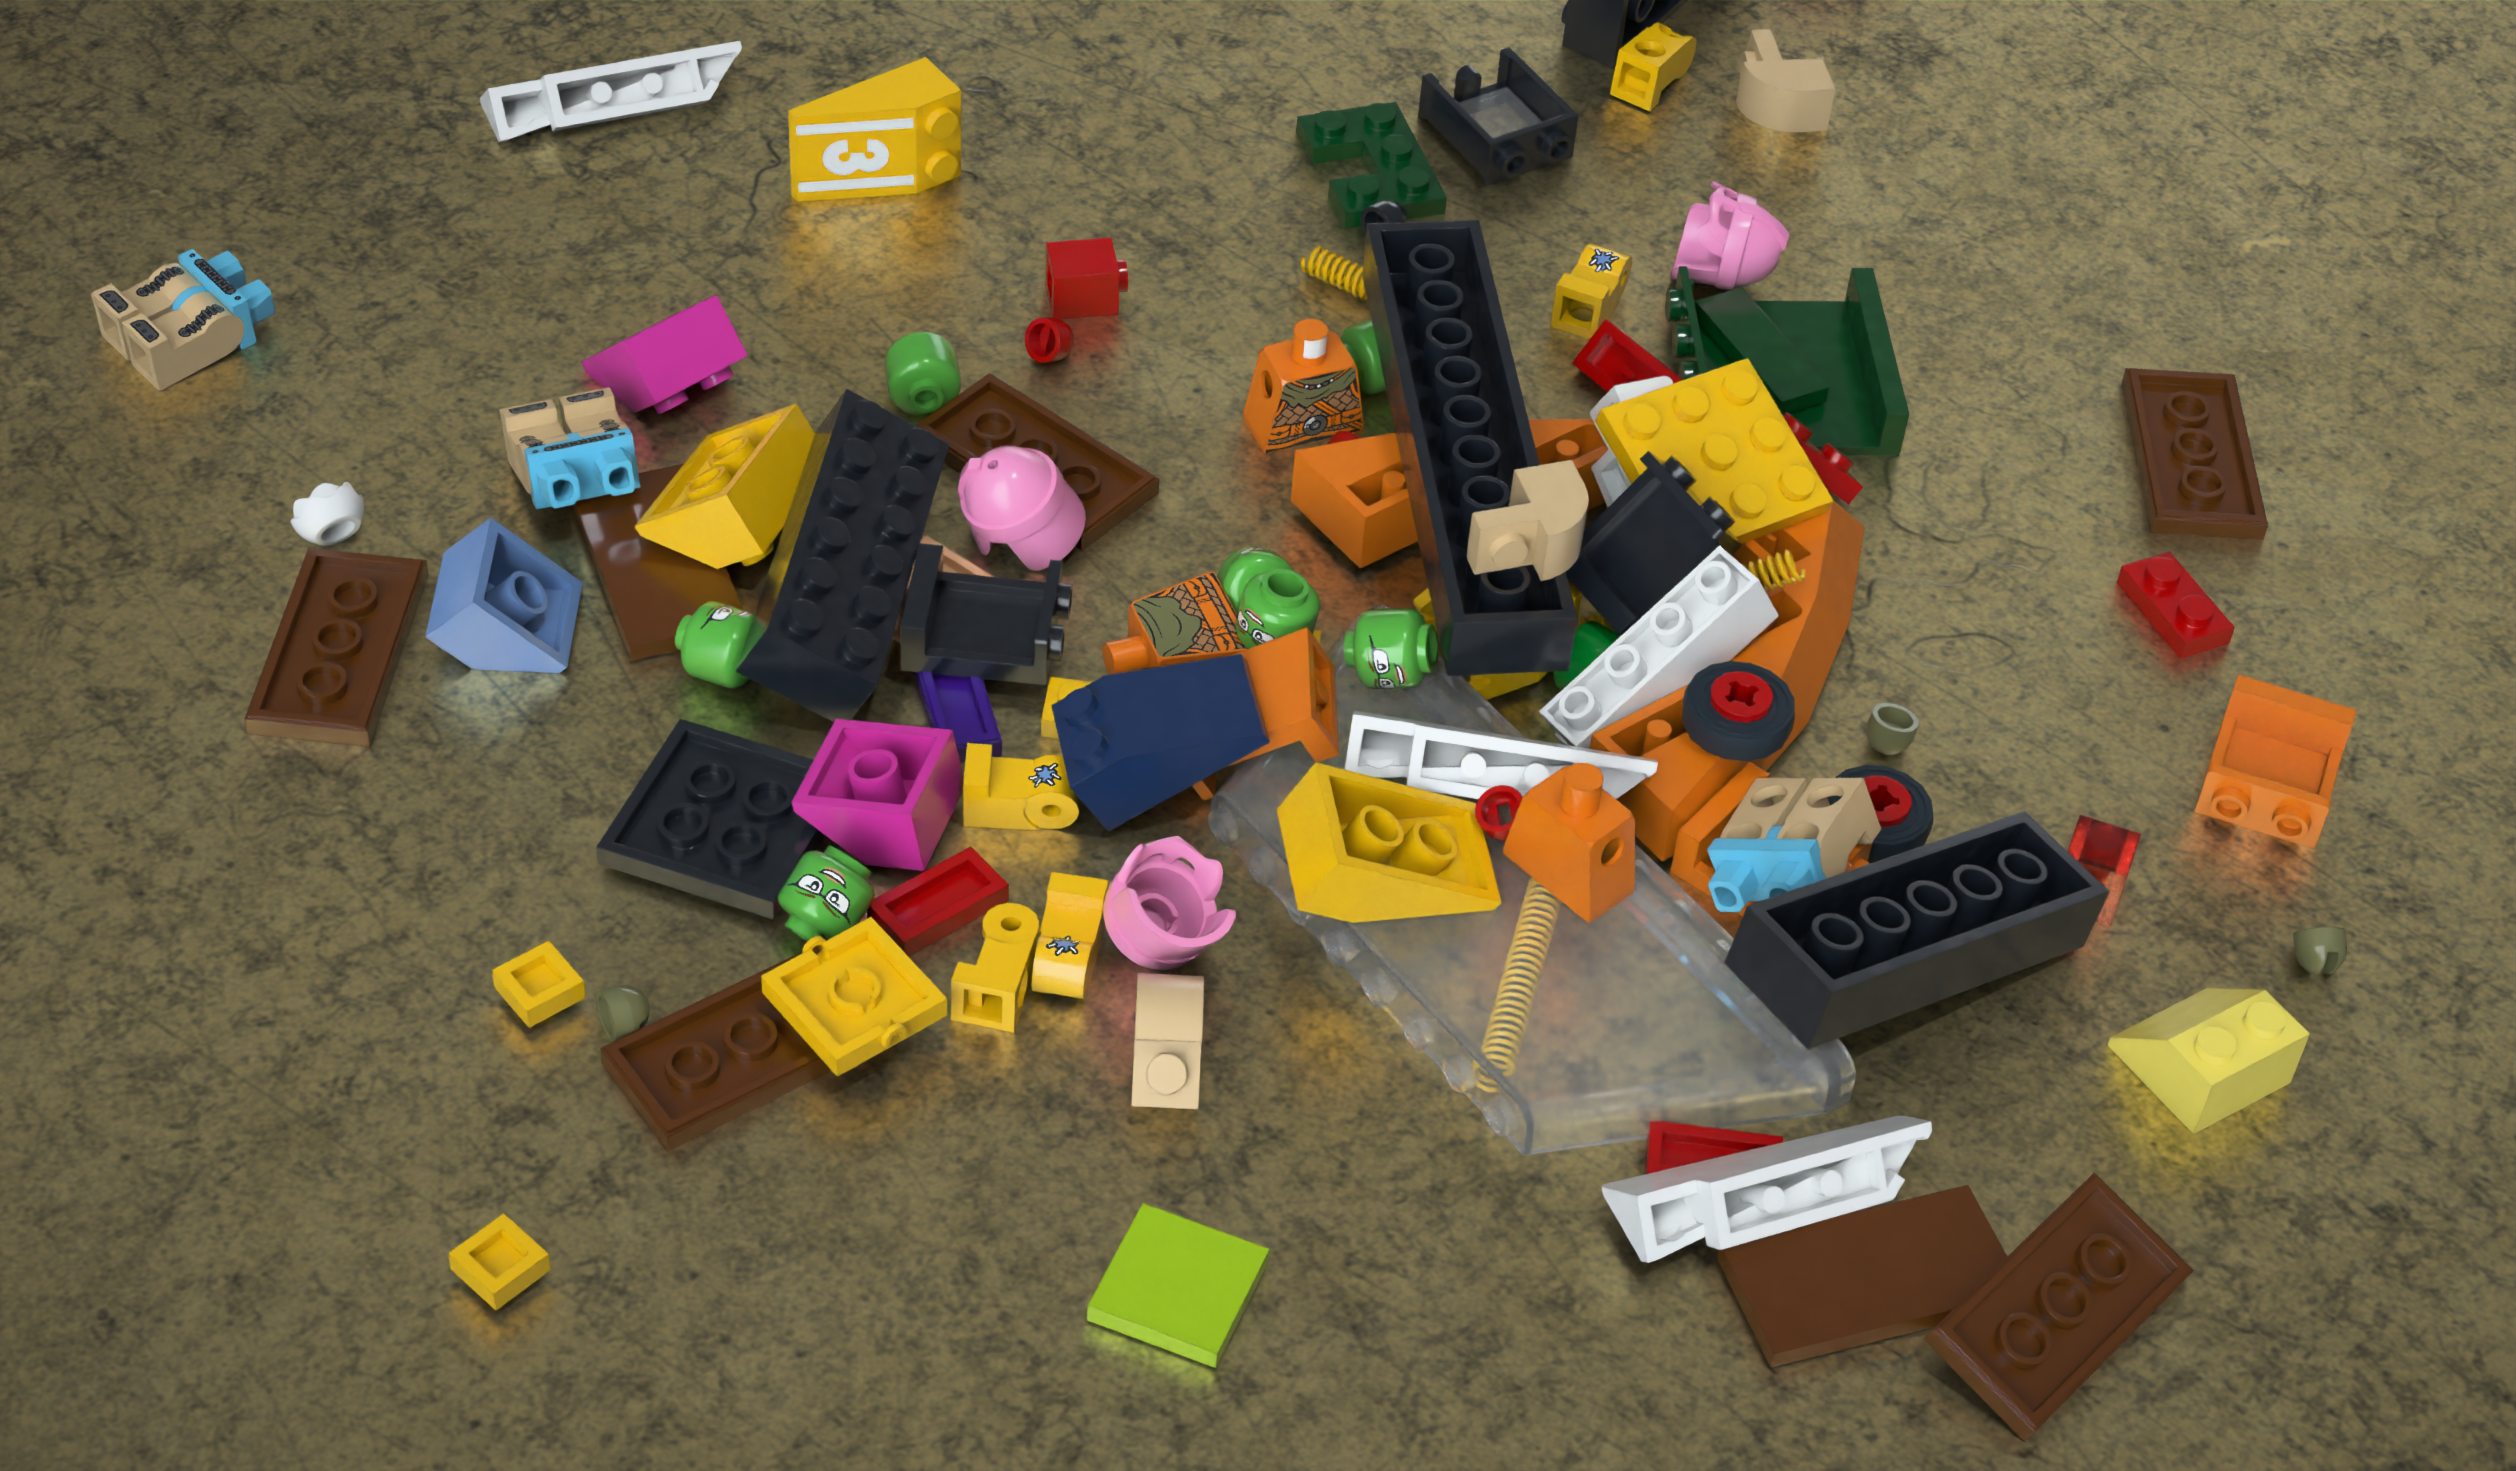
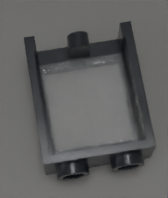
M1510 47L1500 51L1497 83L1481 88V75L1471 65H1465L1458 70L1455 80L1454 97L1439 84V80L1432 73L1422 75L1418 118L1427 119L1480 173L1485 187L1573 157L1578 114Z

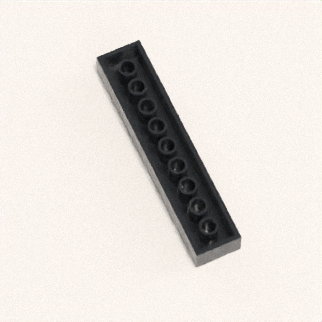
M1479 220L1367 224L1362 277L1447 676L1569 671L1577 614L1566 571L1561 575L1544 581L1540 580L1533 564L1474 575L1466 558L1472 513L1509 507L1514 470L1539 465Z

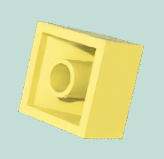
M2206 988L2110 1037L2107 1046L2193 1134H2196L2290 1084L2310 1033L2266 990Z

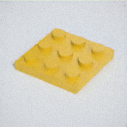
M1748 358L1602 408L1595 419L1597 426L1631 484L1647 469L1640 458L1648 450L1664 462L1671 455L1674 456L1696 478L1697 481L1690 487L1702 502L1711 496L1735 520V523L1728 530L1741 544L1824 514L1834 502Z

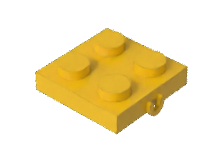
M872 917L827 941L822 936L811 938L804 945L801 955L761 975L762 993L837 1077L947 1016L946 996ZM819 945L821 951L816 955L813 952V948Z

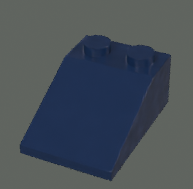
M1241 654L1105 675L1083 688L1072 691L1065 698L1051 705L1070 788L1108 831L1270 743L1248 663Z

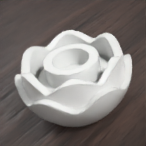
M345 482L342 486L331 483L320 484L313 490L309 498L295 501L293 505L294 519H291V525L302 538L318 545L329 546L345 541L355 534L361 525L364 517L362 494L358 495L349 482Z

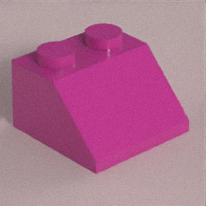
M714 295L581 361V364L586 373L604 388L610 387L613 395L633 413L654 405L657 413L661 414L687 401L689 398L684 389L700 382L703 389L706 390L734 376L730 365L747 357L748 354L717 295Z
M835 719L791 802L794 812L865 865L925 871L963 793L964 776L953 730Z

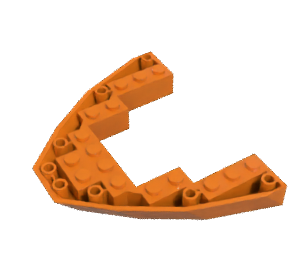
M1528 419L1539 465L1572 460L1587 488L1589 498L1587 511L1604 503L1605 500L1591 467L1603 456L1608 448L1593 420ZM1395 432L1295 450L1291 502L1360 569L1418 542ZM1835 501L1826 513L1742 543V546L1731 555L1740 564L1745 565L1748 570L1749 561L1754 562L1757 567L1758 558L1762 559L1766 564V557L1768 555L1775 562L1777 552L1783 556L1785 562L1784 552L1787 549L1792 553L1796 572L1799 576L1800 570L1805 569V578L1802 582L1795 580L1793 585L1786 583L1784 588L1777 586L1775 591L1768 589L1767 595L1779 616L1730 660L1752 663L1772 671L1787 684L1794 696V725L1783 747L1766 758L1750 761L1766 772L1808 725L1850 623L1865 527ZM1786 565L1787 575L1791 579V573ZM1777 568L1778 578L1782 582V576ZM1768 571L1769 581L1773 585V579ZM1759 574L1760 583L1764 588V582ZM1688 685L1593 733L1589 748L1654 759L1658 762L1656 773L1642 780L1616 800L1631 811L1635 819V836L1662 862L1673 857L1678 830L1749 762L1728 760L1706 752L1689 737L1682 721L1683 698Z

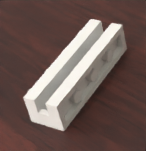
M1719 546L1539 712L1546 723L1556 731L1555 736L1561 744L1589 749L1593 733L1688 685L1695 674L1706 667L1730 661L1779 615L1759 579Z

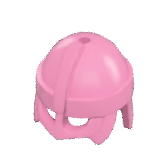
M1711 181L1710 185L1715 191L1709 197L1710 205L1696 203L1689 208L1670 279L1677 280L1679 266H1687L1689 279H1693L1694 283L1715 285V288L1723 290H1734L1735 287H1743L1760 282L1770 275L1778 265L1781 251L1786 249L1790 233L1779 220L1757 203V198L1742 193L1738 194L1728 187Z
M1001 446L986 452L980 458H970L961 471L958 483V496L961 501V508L970 525L973 538L983 555H987L991 551L993 543H1007L1028 569L1039 571L1049 567L1050 559L1062 560L1079 541L1086 521L1083 503L1064 480L1062 473L1055 463L1043 452L1031 448Z
M1179 836L1159 839L1145 845L1139 844L1113 878L1107 889L1103 904L1105 926L1110 938L1121 953L1140 966L1155 970H1171L1189 963L1207 947L1216 943L1227 934L1236 918V911L1224 909L1217 912L1215 897L1219 893L1223 879L1221 863L1218 860L1205 858L1198 850ZM1178 858H1184L1189 861L1194 869L1178 860Z

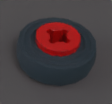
M1735 661L1712 664L1696 673L1685 690L1682 721L1689 737L1706 752L1721 758L1738 761L1766 758L1783 747L1793 729L1795 700L1789 687L1772 671L1755 664Z
M1862 765L1846 769L1835 777L1864 778L1881 827L1880 832L1873 840L1868 859L1869 863H1874L1925 845L1933 825V808L1931 798L1920 783L1904 772L1887 766ZM1842 796L1827 797L1829 804L1836 803Z

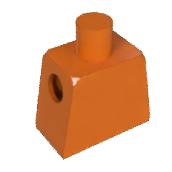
M1576 763L1571 766H1564L1531 788L1523 796L1504 844L1503 854L1590 924L1634 893L1635 819L1628 808L1602 789L1604 777L1600 769L1592 764Z

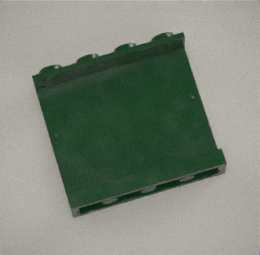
M1679 266L1675 289L1668 288L1666 292L1665 315L1667 321H1674L1675 323L1672 331V353L1674 358L1682 359L1679 367V376L1686 380L1732 364L1733 362L1698 322L1695 309L1696 300L1693 299L1694 280L1689 279L1687 266ZM1851 268L1845 301H1755L1829 386L1826 402L1789 413L1813 432L1808 441L1820 450L1828 442L1845 456H1900L1909 418V410L1874 269Z

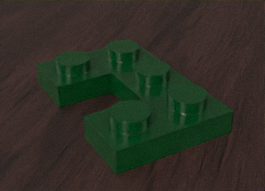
M1397 102L1374 103L1369 106L1336 111L1326 110L1320 113L1297 116L1296 134L1312 165L1362 157L1370 173L1329 180L1328 198L1344 230L1362 227V211L1366 207L1383 200L1398 202L1406 210V220L1445 214L1447 197Z

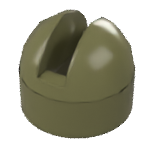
M1893 703L1877 704L1873 707L1867 722L1866 736L1868 742L1876 752L1883 755L1899 754L1913 742L1919 727V720L1913 712L1903 706Z
M2316 927L2293 933L2294 949L2298 963L2307 972L2318 974L2322 971L2323 974H2332L2346 960L2347 943L2344 928Z
M622 985L596 993L598 1016L603 1030L611 1042L646 1026L649 1019L650 1006L648 998L640 989L630 985Z

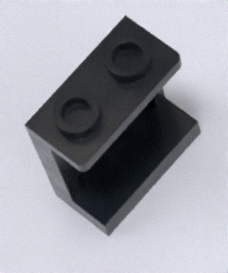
M1648 450L1640 458L1647 469L1584 531L1579 557L1573 566L1566 571L1567 578L1620 636L1717 547L1721 546L1732 555L1742 546L1739 540L1728 530L1735 523V520L1711 496L1704 502L1690 489L1697 481L1696 478L1672 455L1664 462Z
M919 543L900 626L901 670L1046 685L1050 662H1061L1063 656L1065 626L1057 625L1058 619L1069 620L1072 604L1073 584L1062 583L1063 560L1050 559L1046 582L943 572V545Z

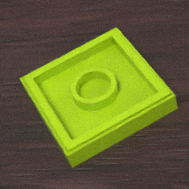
M1142 1203L1087 1306V1320L1216 1368L1268 1265L1270 1249Z

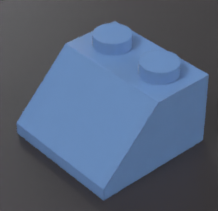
M490 517L444 551L425 637L471 669L560 673L568 666L583 582Z

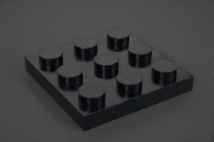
M679 719L597 845L598 864L774 920L781 908L778 902L780 889L801 857L806 852L815 851L825 835L796 814L791 803L814 760Z

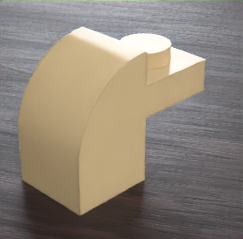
M1771 29L1751 30L1748 49L1741 52L1739 59L1740 81L1736 105L1740 112L1752 122L1775 131H1827L1835 87L1823 58L1783 60Z
M1572 460L1515 469L1509 507L1472 513L1466 558L1474 575L1533 564L1540 580L1544 581L1561 575L1573 566L1581 552L1589 498L1587 488Z
M1137 974L1131 1106L1198 1109L1204 976Z

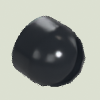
M1392 200L1378 201L1366 207L1361 213L1363 232L1366 235L1367 224L1405 222L1407 213L1398 202Z

